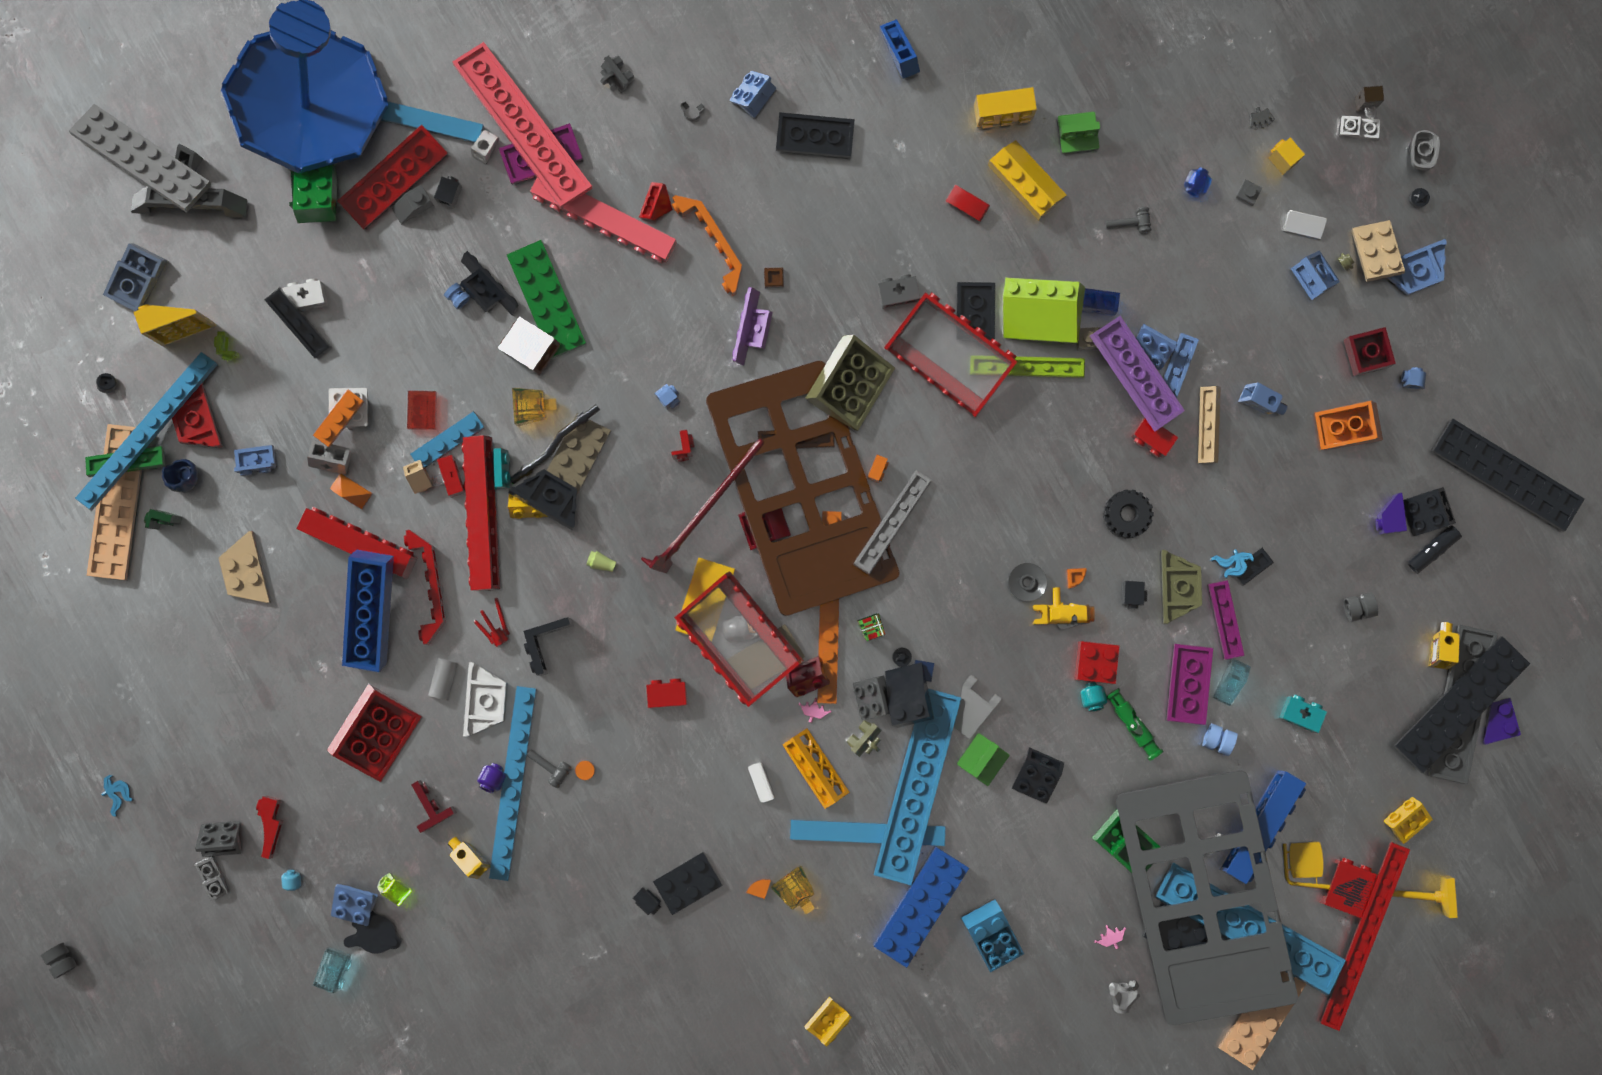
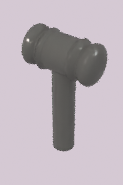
M1139 207L1136 210L1138 213L1137 217L1107 220L1106 228L1138 225L1139 233H1149L1152 231L1149 208Z
M530 750L527 754L530 759L553 774L548 782L555 788L560 787L569 771L572 770L571 766L566 762H560V766L556 768L533 750Z

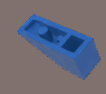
M896 19L881 25L880 30L902 79L919 73L917 56L898 20Z

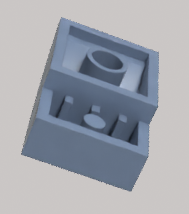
M128 243L121 261H117L103 295L134 311L139 310L138 308L144 304L153 290L168 260L134 243Z

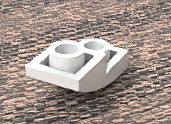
M1342 116L1341 136L1379 140L1380 119Z

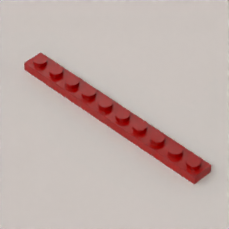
M1390 842L1362 918L1359 921L1345 957L1346 961L1338 975L1320 1021L1325 1026L1340 1031L1409 855V848Z

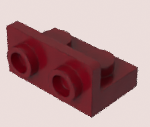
M819 656L801 663L786 675L787 688L795 697L804 696L830 684L829 679L824 673L823 661Z

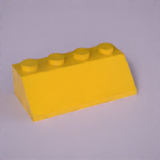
M1017 140L1005 146L989 160V168L1038 221L1067 196Z

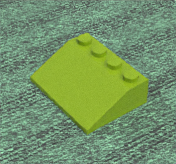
M1005 278L1003 293L1004 338L1078 343L1085 286L1080 282Z

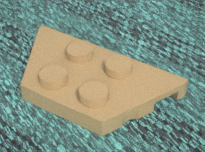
M249 531L219 557L227 594L270 603L254 533Z

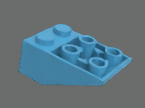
M996 900L961 918L990 973L1024 955Z

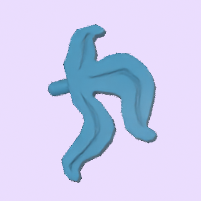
M1235 549V555L1229 559H1223L1216 555L1212 557V561L1218 562L1223 568H1229L1236 562L1235 568L1226 570L1224 577L1227 579L1228 576H1242L1247 570L1245 561L1251 560L1253 562V555L1244 552L1238 553Z
M108 775L104 778L105 791L101 795H108L113 800L110 813L112 816H117L116 812L122 805V799L115 792H121L122 797L126 801H133V798H130V786L126 782L119 780L112 784L111 777L113 775Z

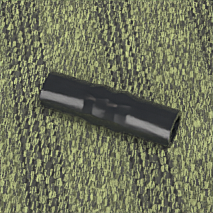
M1453 525L1449 526L1407 561L1408 566L1416 574H1419L1461 539V533Z

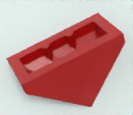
M651 182L639 215L641 219L654 220L673 210L665 184Z

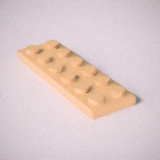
M1285 971L1280 972L1282 981H1289L1288 973ZM1294 977L1299 997L1307 984ZM1294 1004L1239 1014L1218 1048L1253 1070Z

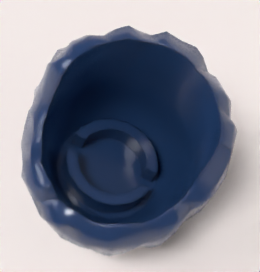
M181 459L163 467L162 479L165 486L171 491L183 493L193 489L198 481L196 465L190 460Z

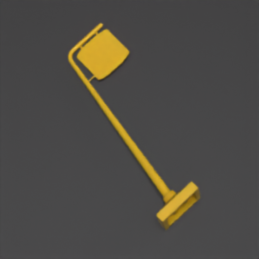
M1320 842L1291 843L1289 851H1287V844L1283 843L1284 871L1288 884L1329 890L1330 885L1317 883V877L1323 876V853ZM1287 853H1289L1290 869H1288ZM1288 871H1291L1293 878L1316 877V884L1292 882L1289 879ZM1449 875L1440 876V890L1435 891V893L1394 890L1392 897L1436 901V903H1441L1443 915L1448 918H1458L1455 878Z

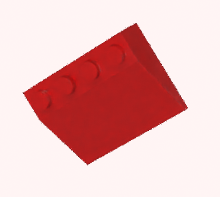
M368 684L327 750L333 757L381 782L422 716Z

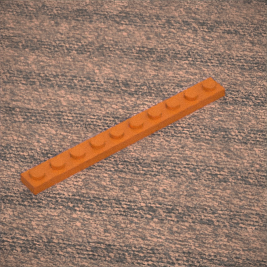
M822 511V523L830 525L841 521L842 512ZM839 599L820 605L818 656L823 661L824 673L829 679L830 684L818 689L817 703L837 704Z

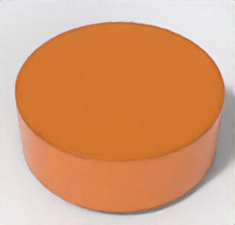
M581 761L577 764L575 773L579 779L588 780L594 776L595 767L590 761Z

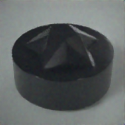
M1423 188L1415 189L1409 197L1411 205L1415 208L1426 206L1430 200L1428 191Z
M109 373L99 375L96 379L97 389L102 393L114 391L116 388L115 377Z
M898 648L893 653V662L900 667L907 666L912 660V654L907 648Z

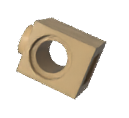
M421 459L403 467L405 477L414 494L424 492L432 487L430 476Z

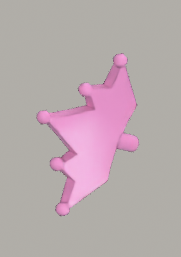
M817 698L814 699L810 706L808 705L809 702H806L805 706L799 703L804 715L810 716V723H812L814 717L821 719L826 714L832 712L831 710L824 711L823 705L819 708Z
M1106 925V936L1101 934L1102 940H1095L1094 942L1106 947L1113 944L1115 949H1118L1117 942L1123 940L1126 927L1122 931H1119L1116 927V932H1114Z

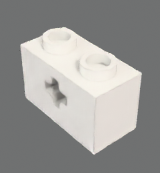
M316 278L308 279L303 284L298 282L287 284L288 287L282 288L300 311L328 306L324 283ZM306 291L308 294L305 295L306 298H303L302 295Z

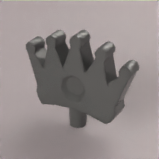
M1257 107V113L1250 114V127L1252 128L1254 123L1258 129L1260 123L1262 128H1265V122L1267 125H1270L1269 118L1272 121L1275 118L1268 108L1261 111L1260 107Z

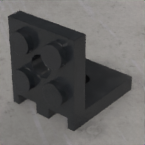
M563 618L523 631L527 642L524 643V648L527 655H531L532 659L529 662L532 673H536L537 676L548 674L537 637L574 626L571 618Z

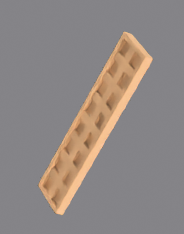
M108 424L104 454L114 453L136 427ZM142 470L125 472L96 506L86 576L127 580Z

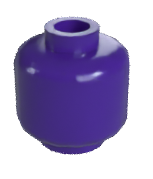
M495 763L485 765L477 779L480 785L479 788L488 793L499 791L506 778V774L502 771L503 767Z

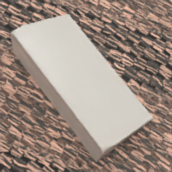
M1290 210L1287 213L1283 231L1321 239L1327 218Z
M759 762L749 766L748 770L760 802L763 803L774 799L763 764Z

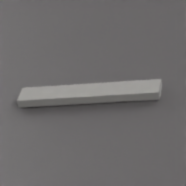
M915 470L853 565L868 575L871 573L932 481L931 479Z

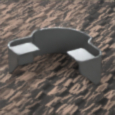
M686 101L681 103V109L684 112V117L690 121H695L699 119L700 114L703 113L705 110L704 105L701 103L696 107L700 111L699 116L696 118H688L685 116V111L683 110L682 106L685 109H688L690 106L686 103Z

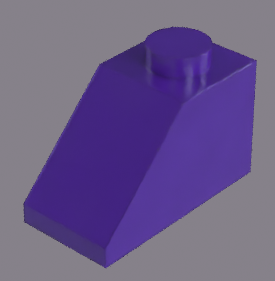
M1402 493L1393 495L1377 515L1375 526L1376 530L1379 531V535L1407 531Z

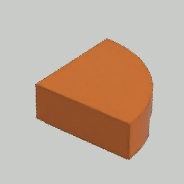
M1087 568L1067 569L1068 589L1076 587L1083 581Z
M762 879L754 882L748 888L747 893L765 899L771 880Z

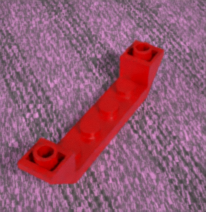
M406 530V535H404L405 546L411 551L424 549L422 559L423 563L427 564L425 579L430 584L428 598L433 603V608L430 611L432 620H435V623L420 625L421 630H418L419 640L423 641L424 645H429L446 623L435 547L413 531Z

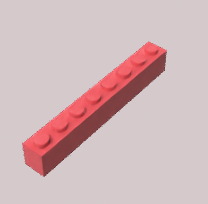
M536 178L530 190L535 201L541 204L546 202L550 204L549 207L557 212L562 210L567 213L566 216L575 221L578 218L584 221L583 224L591 229L596 227L601 230V234L609 238L612 235L618 238L617 241L625 246L628 244L634 246V250L644 255L646 252L652 255L651 259L661 263L664 261L667 263L677 244L675 238L587 194H583L560 209L538 178Z

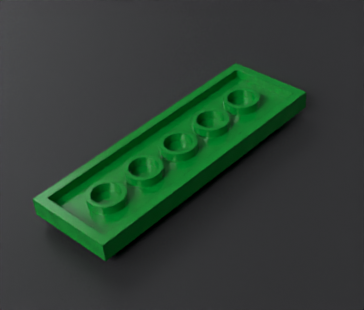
M542 240L506 254L537 327L561 344L551 359L586 345Z

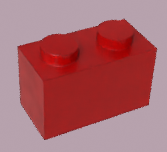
M1145 418L1131 436L1134 438V443L1142 448L1145 446L1150 449L1149 453L1156 458H1164L1178 439L1176 435L1164 427L1154 432Z
M681 678L670 679V683H662V680L650 681L651 684L646 685L648 708L687 705L686 682H681Z

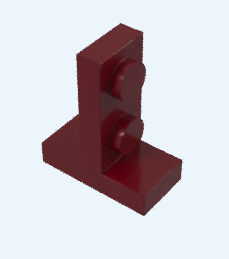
M421 780L411 784L430 818L416 826L420 833L457 813L453 806L439 813L440 807L435 799L432 800L428 794L430 792L428 785L425 782L422 783Z

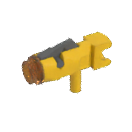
M1060 587L1053 588V605H1033L1032 607L1034 611L1042 613V618L1035 619L1033 625L1057 624L1063 630L1085 623L1089 624L1095 620L1094 606L1073 603L1063 605Z

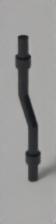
M597 404L586 412L582 411L576 416L575 420L558 431L547 450L529 464L526 463L520 467L521 470L511 476L510 481L515 484L524 476H529L533 473L532 470L549 459L564 436L579 425L587 423L590 417L600 411Z

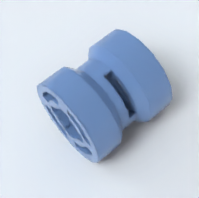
M458 283L453 284L444 293L445 298L451 300L457 310L462 308L471 298L467 292L462 291V287Z

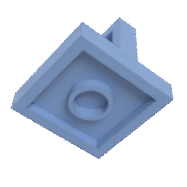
M1320 250L1306 256L1301 262L1291 268L1311 300L1340 283Z

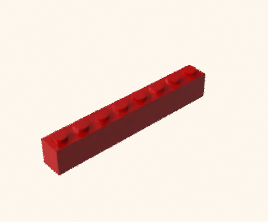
M485 435L463 437V471L465 472L463 486L466 492L464 505L467 511L465 524L468 531L466 544L469 550L467 563L470 569L468 582L472 591L500 589L492 437Z

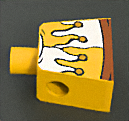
M457 837L452 838L448 842V846L453 850L450 857L469 878L479 879L491 867V864L470 843L461 842Z

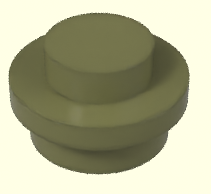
M1341 253V256L1337 259L1346 271L1353 269L1352 264L1355 262L1351 256Z

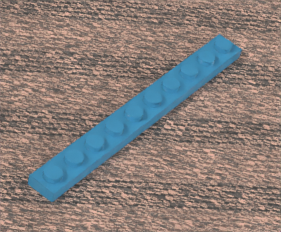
M200 352L75 499L92 511L215 369L217 363Z
M520 686L516 688L504 771L506 778L502 785L489 879L509 881L537 690L535 688Z

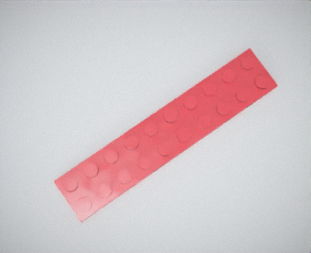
M484 42L452 61L453 66L560 209L592 189L590 182Z

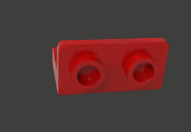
M687 430L680 431L682 450L671 452L673 459H677L678 462L688 461L689 457H693L691 448H695L694 439Z

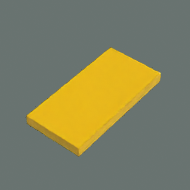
M698 557L682 610L725 573L730 571L734 575L735 569ZM719 587L688 613L711 642L727 597ZM678 625L676 626L675 631L688 634L685 630L680 629Z

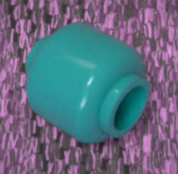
M1097 682L1086 684V688L1080 692L1083 707L1088 709L1089 712L1103 710L1107 704L1105 688L1097 685Z

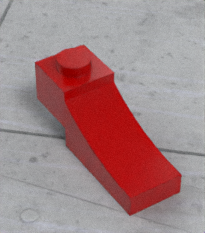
M262 796V799L258 800L256 810H258L257 815L261 816L264 828V845L261 857L271 859L274 856L284 821L277 819L281 799L270 796Z

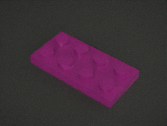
M570 123L550 130L575 163L583 160ZM512 144L499 148L512 185L536 177Z
M1174 644L1166 721L1206 725L1213 648Z

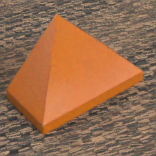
M343 474L338 475L330 488L360 509L364 508L373 494Z

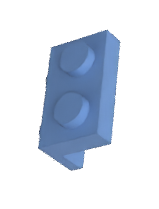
M273 445L234 450L236 463L234 472L240 473V476L252 475L253 471L269 473L271 469L276 468Z

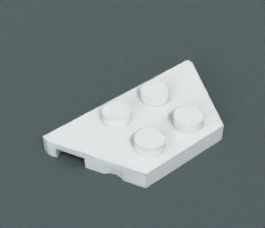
M469 662L463 732L465 737L503 722L505 714L507 682L473 662Z

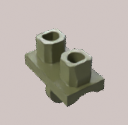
M864 720L859 726L864 735L859 739L853 734L847 740V743L852 748L851 750L859 757L864 752L870 754L873 749L877 752L880 751L877 744L881 739L877 736L882 730L874 723L871 724Z

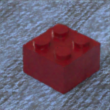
M1386 327L1352 335L1343 340L1353 376L1389 368L1396 364Z

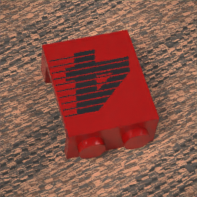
M1342 858V861L1336 859L1335 863L1338 865L1326 897H1322L1320 903L1362 918L1377 874L1371 872L1372 868L1362 864L1360 868L1354 866V861Z

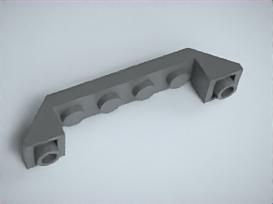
M147 186L133 195L131 213L151 214L152 207H179ZM208 188L191 208L223 209L226 217H245L247 199L225 189Z

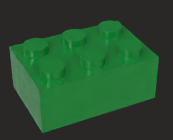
M334 164L303 173L294 172L293 212L297 223L336 221L337 172Z

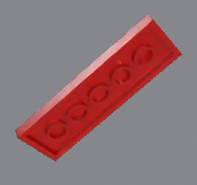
M420 125L337 201L364 230L448 153L424 126Z

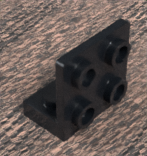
M1444 487L1403 500L1404 510L1413 536L1456 523Z
M1029 747L1024 763L1012 785V789L1043 803H1048L1062 775L1064 762Z

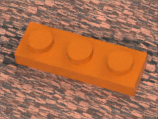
M348 389L313 436L330 448L365 401Z

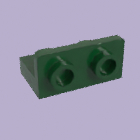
M150 509L144 517L145 528L159 530L161 524L167 526H174V523L181 524L183 516Z

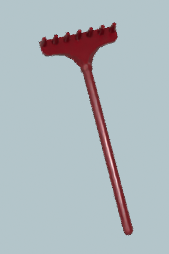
M758 439L663 554L656 555L653 560L641 558L649 568L667 574L673 564L671 561L672 555L679 551L682 543L764 445L763 439Z

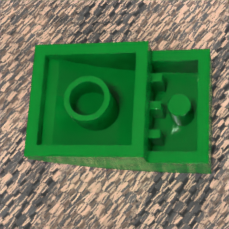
M1117 809L1092 839L1132 873ZM1136 825L1142 850L1160 848L1151 837ZM1153 864L1146 865V872Z

